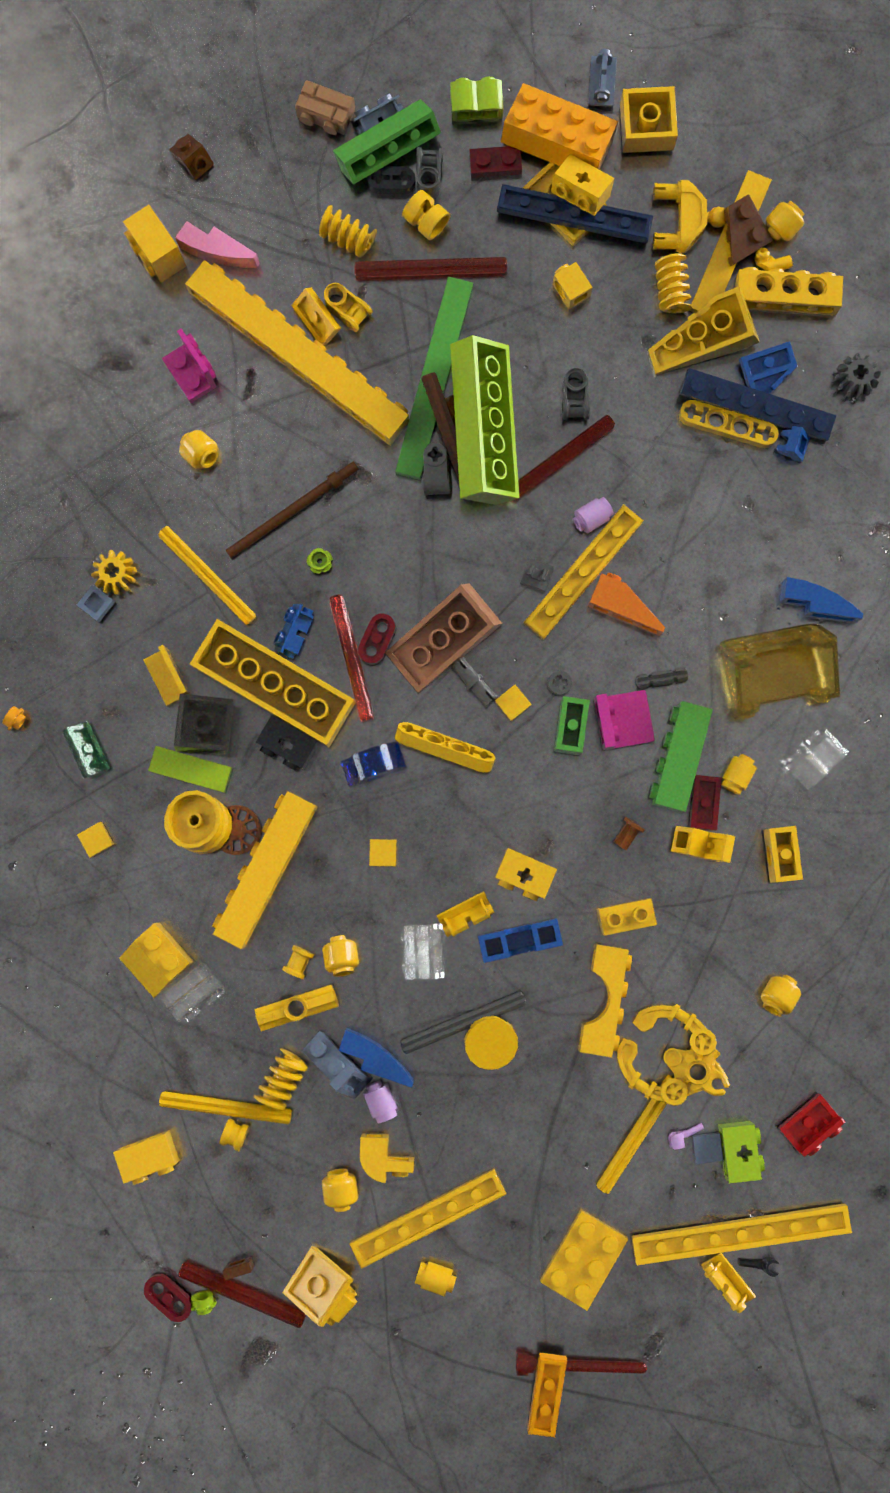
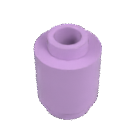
M604 497L600 499L595 498L574 512L575 517L573 521L579 531L584 530L586 533H590L608 522L614 512L610 503Z
M381 1080L367 1085V1091L363 1095L372 1118H376L377 1123H382L396 1117L397 1112L395 1109H397V1105L388 1083L382 1084Z

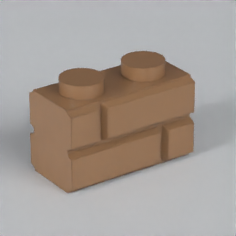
M306 80L296 102L295 109L297 118L303 124L308 126L316 124L323 127L324 131L329 134L336 135L340 133L344 135L355 112V101L353 97Z

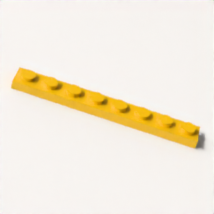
M844 1203L632 1235L631 1238L636 1265H644L852 1233L848 1206Z

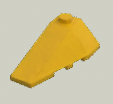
M739 286L711 298L707 305L696 314L690 315L686 322L676 330L669 332L648 350L656 375L734 353L760 343L753 319Z

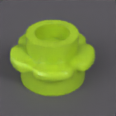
M322 548L314 549L307 557V565L316 574L327 572L332 566V555ZM322 559V563H318L317 560Z
M208 1290L199 1291L191 1297V1311H196L198 1315L209 1314L217 1304L213 1293Z

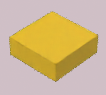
M516 684L495 700V703L510 721H513L532 705Z
M99 822L77 834L89 858L114 846L103 822Z
M370 839L369 866H396L397 840Z

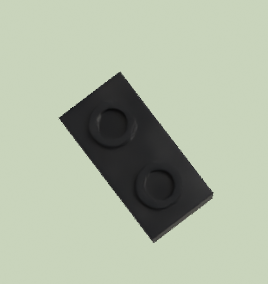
M271 715L256 743L261 745L259 751L271 758L275 754L284 759L282 764L294 771L298 767L305 770L320 744L316 739L274 715ZM290 738V743L293 745L292 749L286 748L282 751L284 748L281 745L282 740L287 742Z

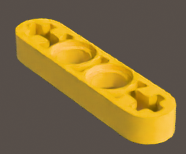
M696 400L686 401L679 411V419L686 426L760 448H769L774 445L779 435L777 427L770 422ZM694 408V413L697 415L690 419L688 418V413L684 411ZM707 411L704 423L700 422L703 412ZM713 414H718L722 417L723 424L719 427H714L710 424L709 417ZM739 421L744 422L748 427V432L738 434L734 430V424ZM757 426L755 432L763 433L764 430H768L771 437L764 441L763 435L755 433L752 438L750 434L753 431V427Z
M402 722L397 726L394 738L402 745L479 772H490L492 770L495 755L486 749L412 723Z

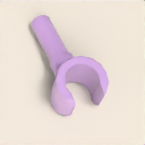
M702 1123L688 1130L671 1132L668 1136L669 1147L674 1150L684 1148V1138L703 1130Z

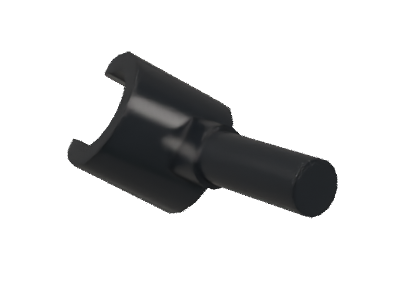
M765 1257L762 1261L739 1259V1266L762 1269L772 1277L779 1274L774 1270H768L771 1263L779 1264L772 1257Z

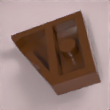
M749 194L724 209L725 222L727 223L726 239L727 242H730L731 257L728 258L730 266L773 241Z

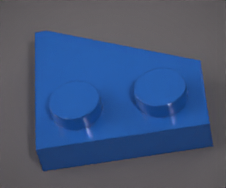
M790 341L739 359L747 387L769 394L798 366Z

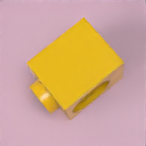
M577 262L570 266L565 264L555 272L553 286L568 309L591 297L593 287Z

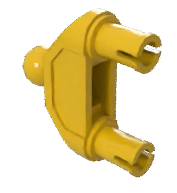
M689 180L677 181V184L654 183L653 200H676V203H678L677 233L654 232L653 250L676 249V252L679 254H685L704 234L707 222L716 228L726 224L724 208L718 206L707 212V199Z

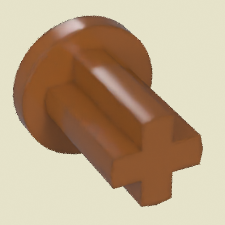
M625 816L623 820L626 824L613 842L627 850L639 831L644 833L645 829Z

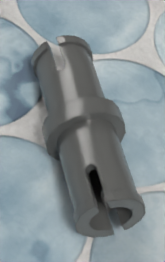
M464 657L461 658L460 662L457 661L451 669L465 682V688L468 691H472L484 704L485 708L488 707L490 702L493 703L498 698V695L483 680L484 676L481 673L478 674Z

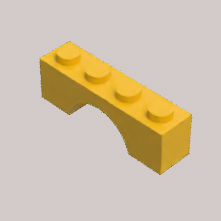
M594 944L590 970L604 981L608 998L604 1010L597 1018L582 1023L578 1046L579 1052L612 1057L613 1051H618L620 1036L616 1035L617 1024L622 1025L624 1009L620 1008L621 998H626L628 982H624L625 971H630L632 964V955H628V949Z

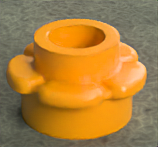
M13 706L7 712L2 724L8 727V731H11L13 728L18 730L23 725L26 716L23 715L24 710Z

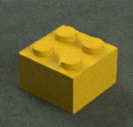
M675 86L623 89L620 100L623 153L674 150L678 137Z
M150 205L145 206L123 221L127 229L124 235L136 256L140 257L144 263L143 266L151 278L156 275L160 283L186 267L177 244Z

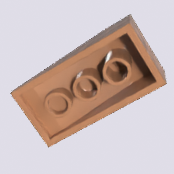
M470 583L461 584L387 650L386 655L419 693L503 623Z

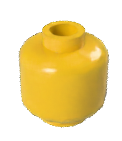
M792 201L788 203L780 202L766 217V224L769 227L768 231L775 241H778L780 238L784 241L791 240L804 225L803 216L805 214Z
M194 430L186 433L181 438L179 453L192 467L204 469L211 467L216 462L218 446L203 431Z
M344 935L331 937L330 942L323 946L322 953L326 971L333 973L334 977H343L354 973V969L359 965L357 946L354 941L346 939Z
M788 975L771 977L761 994V1000L764 1003L763 1007L775 1016L780 1017L782 1014H790L801 997V991L796 986L797 981Z
M344 1168L327 1172V1176L322 1180L325 1205L334 1208L336 1212L349 1210L350 1205L358 1200L355 1175L349 1173L348 1169Z

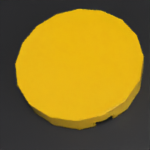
M497 1016L482 1017L476 1020L470 1026L468 1032H466L464 1038L465 1051L470 1061L477 1067L486 1070L499 1069L507 1065L515 1057L518 1049V1037L513 1026L508 1021L506 1022Z

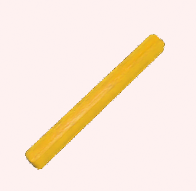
M165 526L158 533L160 539L246 625L255 619V613L168 526Z
M667 1075L660 1086H662V1084L666 1080L672 1079L674 1077H672L671 1075ZM650 1100L597 1182L596 1186L600 1191L606 1194L610 1193L667 1105L666 1102Z
M166 1091L162 1092L159 1098V1106L282 1124H289L292 1118V1110L288 1108L279 1110L265 1105Z

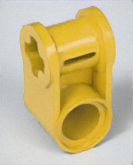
M331 283L324 290L326 308L354 332L359 330V324L364 318L373 313V310L365 301L356 297L339 283ZM337 294L342 297V300L336 303L330 301L329 298Z

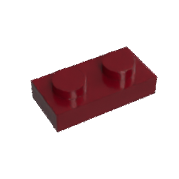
M511 146L469 149L471 178L522 174L521 150Z
M695 776L689 827L717 830L722 777Z

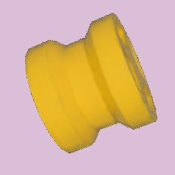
M229 1118L219 1144L223 1146L231 1145L234 1150L240 1152L246 1139L249 1125H238L235 1123V1120Z

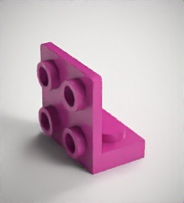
M181 328L177 332L183 345L164 356L162 360L189 402L193 403L216 388L213 379L217 376L206 356L202 355L191 333L185 335Z
M645 690L607 696L606 693L594 697L602 750L650 743L655 740Z

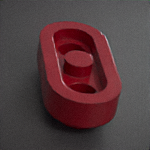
M380 613L370 620L358 647V654L364 663L374 665L383 659L396 629L395 622L391 616ZM380 624L387 625L385 632L378 631ZM371 647L377 650L374 656L367 654V650Z
M155 1274L145 1283L144 1295L146 1299L173 1322H182L189 1317L192 1312L191 1297L168 1276ZM155 1284H162L164 1290L161 1292L157 1291ZM175 1302H182L184 1304V1309H177L175 1306Z

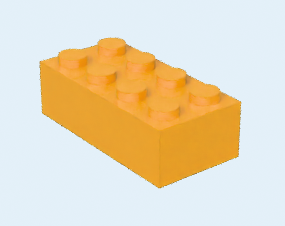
M523 83L504 121L501 143L558 166H561L571 154L600 170L613 142L618 121Z

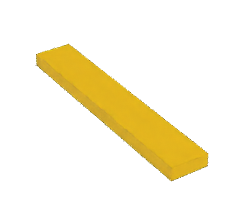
M748 170L735 202L749 194L759 211L772 179ZM727 223L723 228L692 301L691 312L697 313L708 304L707 302L711 298L725 292L737 264L735 263L730 266L728 263L731 251L730 242H727L726 239Z
M623 504L523 624L544 640L644 520Z
M493 1168L351 1241L349 1245L362 1269L506 1195V1191Z

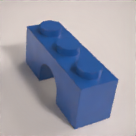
M556 918L478 935L484 963L563 945Z

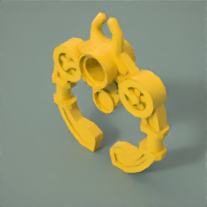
M678 1004L675 1006H651L639 1011L633 1024L641 1032H647L653 1029L658 1019L666 1018L672 1022L676 1018L686 1024L684 1030H690L692 1033L689 1041L691 1049L680 1050L670 1048L666 1050L664 1061L674 1073V1078L666 1080L662 1086H657V1083L654 1081L649 1085L639 1079L641 1073L636 1072L632 1065L638 1054V1045L634 1041L623 1038L617 1051V1058L621 1071L629 1082L628 1087L632 1090L635 1088L645 1094L644 1097L648 1100L651 1098L666 1102L672 1106L682 1105L687 1100V1096L700 1091H705L713 1096H723L726 1093L724 1089H714L712 1086V1081L715 1079H720L725 1088L730 1086L727 1077L721 1071L715 1069L713 1055L717 1045L715 1035L696 1018L695 1014H688L680 1009L681 1006ZM696 1065H700L706 1070V1075L702 1080H695L690 1075L691 1069Z

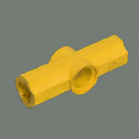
M330 984L254 1010L260 1030L265 1031L339 1007L333 985ZM297 1000L303 1004L304 1010L302 1014L295 1015L291 1012L290 1004L292 1001Z

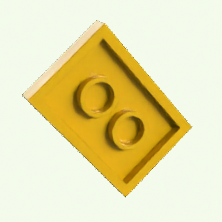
M580 1209L543 1273L540 1282L588 1311L626 1245L628 1237Z

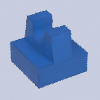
M792 426V429L782 430L781 436L788 440L785 445L778 444L776 450L780 454L791 457L794 461L803 462L810 440L809 435L803 427Z

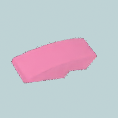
M186 221L175 237L180 249L211 263L238 268H257L260 264L255 252L216 227H213L210 233L206 234Z

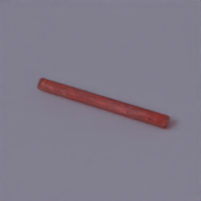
M505 257L359 261L355 262L354 271L356 277L507 272V259Z

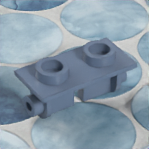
M601 49L597 56H591L589 106H614L617 57H612L609 49Z
M389 93L378 99V106L371 110L367 105L354 112L356 118L351 120V123L358 122L359 126L356 127L358 135L379 124V117L384 121L404 109L401 103L397 105L395 102L400 97L399 94L392 98Z

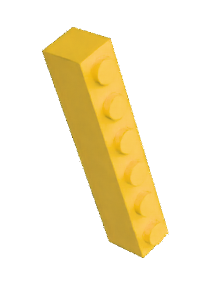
M289 791L286 792L285 796L283 794L279 796L274 806L277 809L273 819H267L262 829V832L265 833L260 843L256 841L249 854L253 857L248 866L244 865L237 877L240 883L236 890H230L225 900L228 906L223 914L219 913L212 925L215 928L213 935L240 949H244L318 808L316 805Z

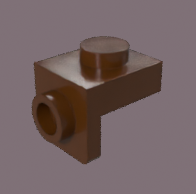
M189 134L178 139L175 145L169 149L172 156L187 168L195 180L214 165L204 146Z

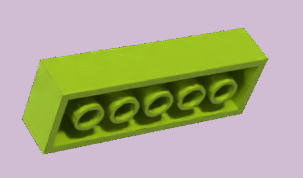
M472 335L450 344L460 499L498 505L519 499L509 345Z

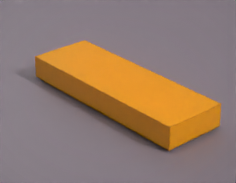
M539 1352L527 1427L528 1434L555 1438L567 1365L566 1356Z

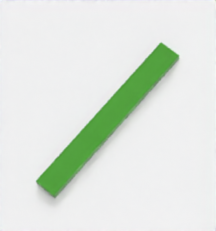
M449 276L421 375L422 378L426 374L435 372L443 394L452 366L450 344L459 340L473 289L472 282ZM421 379L395 474L421 480L424 469V450L431 443L436 425V419Z

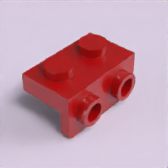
M818 1093L782 1123L778 1129L796 1151L805 1157L817 1153L822 1147L821 1143L828 1137L831 1139L837 1136L842 1131L841 1126L845 1121L834 1111L824 1097Z

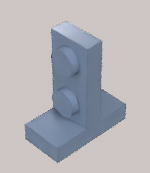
M321 1031L302 1050L331 1081L330 1085L341 1094L355 1099L373 1079L367 1072L359 1069L343 1052L339 1051V1048Z

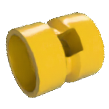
M420 190L408 201L403 209L402 217L412 226L418 225V231L428 240H433L445 228L451 214L440 204L434 205V199L424 190Z

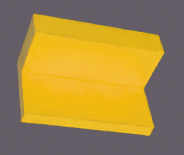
M164 645L158 647L159 652L143 659L166 706L169 707L191 696V693L169 650Z

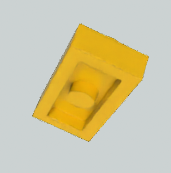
M312 287L305 288L291 305L314 338L323 345H327L341 329Z

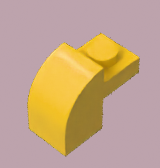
M676 826L671 852L709 861L730 863L735 836L707 832L691 827Z
M362 1133L360 1137V1162L369 1177L378 1182L386 1183L387 1172H392V1176L407 1177L408 1173L414 1172L415 1157L388 1156L389 1134Z

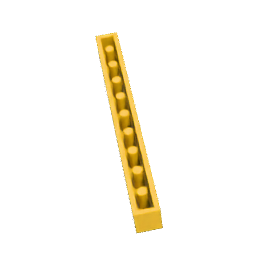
M205 260L185 283L192 296L391 446L409 422L408 410L401 403L395 402L394 404L387 399L388 395L378 386L373 388L366 383L367 379L358 371L353 373L346 367L345 361L339 356L335 355L332 357L326 352L327 349L317 340L312 342L308 339L302 328L296 324L292 327L287 323L285 316L276 309L271 311L265 306L266 303L257 294L250 295L245 291V286L237 279L230 280L225 276V271L216 263L211 265Z

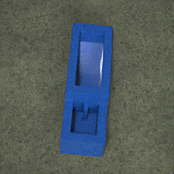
M790 577L782 581L780 602L805 606L804 616L853 623L863 619V613L852 603L820 585Z
M349 1028L345 1030L339 1051L364 1059L361 1067L362 1071L412 1088L414 1078L393 1054L367 1036Z

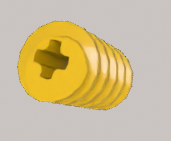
M329 205L320 222V237L324 239L328 237L329 242H337L340 248L346 246L348 252L352 253L355 251V255L361 258L371 248L377 235V229H374L369 234L368 224H365L360 229L359 219L350 224L351 215L347 214L344 219H341L342 210L339 209L333 215V205Z
M670 254L655 262L660 311L665 313H684L692 309L691 304H684V302L691 299L690 294L683 293L690 289L689 284L682 283L689 279L688 274L681 273L688 269L687 264L680 263L687 259L686 255Z
M280 1048L285 1055L284 1058L275 1056L274 1059L278 1062L279 1067H269L274 1076L265 1075L264 1079L269 1085H259V1089L264 1094L263 1096L254 1094L253 1097L267 1107L284 1110L287 1107L284 1100L292 1098L289 1090H296L297 1084L295 1081H301L303 1078L299 1071H307L308 1066L294 1053Z

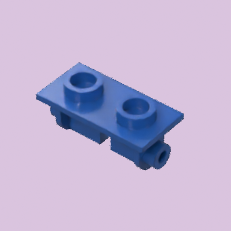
M293 604L292 607L290 606L284 616L286 623L283 630L279 631L274 639L275 649L273 652L283 653L285 651L284 656L290 659H294L295 655L298 656L304 638L296 635V633L300 631L307 634L314 618L312 616L313 610L304 607L301 611L303 604Z

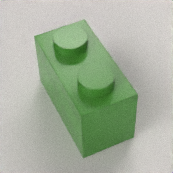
M563 696L560 705L554 752L581 755L583 753L590 700Z

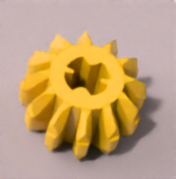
M109 550L108 558L103 554H99L102 562L93 563V567L98 569V571L91 573V576L94 579H98L95 583L96 587H103V592L106 594L113 590L115 595H120L121 587L127 592L130 589L126 584L128 582L136 583V579L130 576L137 573V569L131 566L134 561L130 557L125 559V553L122 551L116 556L113 550ZM116 568L119 570V573H115L117 576L113 578L109 574L110 572L113 573L112 569Z

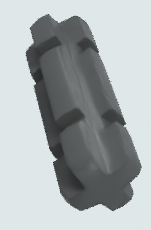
M685 667L676 668L674 671L670 669L652 672L650 675H647V673L640 674L636 677V684L638 689H646L651 685L652 687L673 684L675 681L677 683L686 682L688 680V672Z

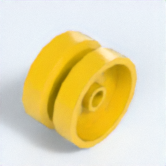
M198 790L186 791L176 796L168 805L164 816V827L168 837L176 845L197 854H210L220 849L229 839L232 830V817L227 807L211 795Z

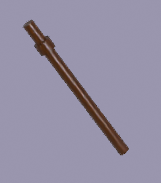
M353 461L337 473L335 471L326 476L327 480L225 551L230 558H233L332 488L337 489L344 484L342 481L357 472L359 468Z

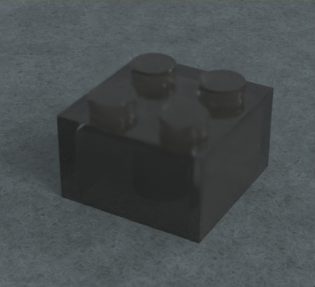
M180 694L174 739L175 751L229 757L234 699Z

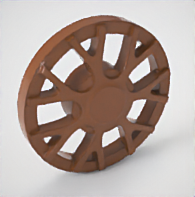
M240 805L229 806L227 809L231 811L234 819L232 820L230 840L220 849L232 855L245 854L251 851L256 841L259 842L261 823L257 815L249 808ZM240 810L247 812L243 821L237 819ZM254 820L256 828L248 830L246 823ZM247 834L255 838L251 845L243 840ZM233 841H240L241 850L233 851Z

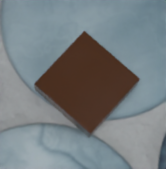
M249 1256L227 1263L222 1271L225 1281L251 1273L255 1267L253 1258Z

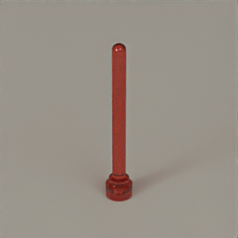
M517 1352L516 1375L528 1376V1373H533L534 1370H537L538 1359H534V1356H528V1353ZM567 1360L566 1371L643 1374L647 1371V1365L644 1362Z

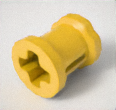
M293 945L292 955L287 966H283L282 970L297 978L304 979V971L309 960L313 959L314 954Z

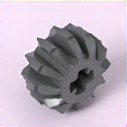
M856 353L853 359L847 356L843 360L844 364L838 365L837 371L839 374L835 376V381L842 382L838 386V390L846 389V397H850L852 393H854L856 399H860L863 394L869 396L872 393V389H876L879 385L877 379L881 376V372L874 370L878 362L869 363V355L861 359L860 354Z

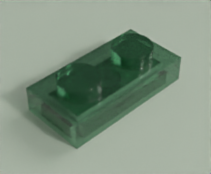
M88 721L67 727L62 731L84 779L104 773L110 769Z

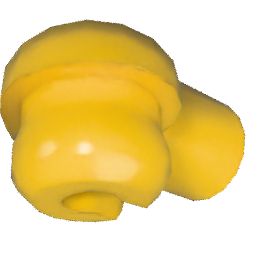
M760 248L756 251L755 263L765 271L771 269L786 270L793 267L790 255L775 259L770 255L767 248Z

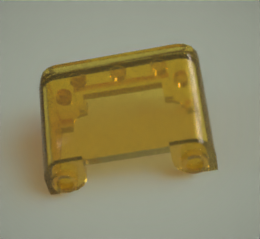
M819 624L798 625L731 638L720 643V652L733 711L738 717L750 718L755 716V713L760 711V704L805 695L815 699L817 703H826L831 698L840 697L837 636Z

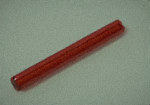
M605 415L518 480L519 497L614 428L615 422L609 415Z
M342 594L334 595L329 600L361 721H368L374 718L344 597Z
M184 1262L179 1270L178 1276L184 1280L294 1327L301 1328L306 1314L300 1310L230 1280L225 1281V1278L188 1262Z

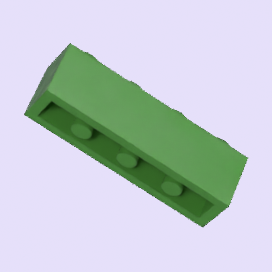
M420 99L334 149L333 152L342 173L354 185L439 135L441 131L433 110Z
M681 701L678 707L673 706L669 720L673 722L671 732H666L663 747L667 749L664 758H659L656 772L660 773L658 783L653 782L649 798H653L652 805L680 813L686 812L713 709Z

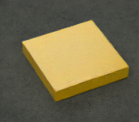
M311 1246L282 1293L318 1326L324 1327L352 1283L353 1278L317 1247Z

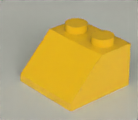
M160 922L153 923L133 941L119 958L153 998L158 996L194 963L193 959Z

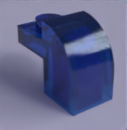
M397 741L366 749L340 762L348 786H354L373 777L389 774L406 766Z

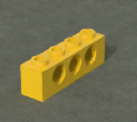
M746 267L739 269L735 278L734 288L740 287L749 310L836 315L842 307L843 276H836L832 272L810 274L808 271L800 270L791 273L784 272L782 269L761 271L755 267ZM757 285H764L768 291H760ZM783 287H790L794 293H786ZM809 288L816 289L819 295L811 294Z

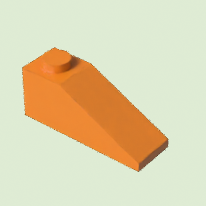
M601 573L588 607L661 636L665 626L633 590L621 581L622 578L613 573H607V575Z

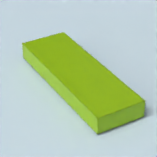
M155 746L148 771L225 793L233 768Z

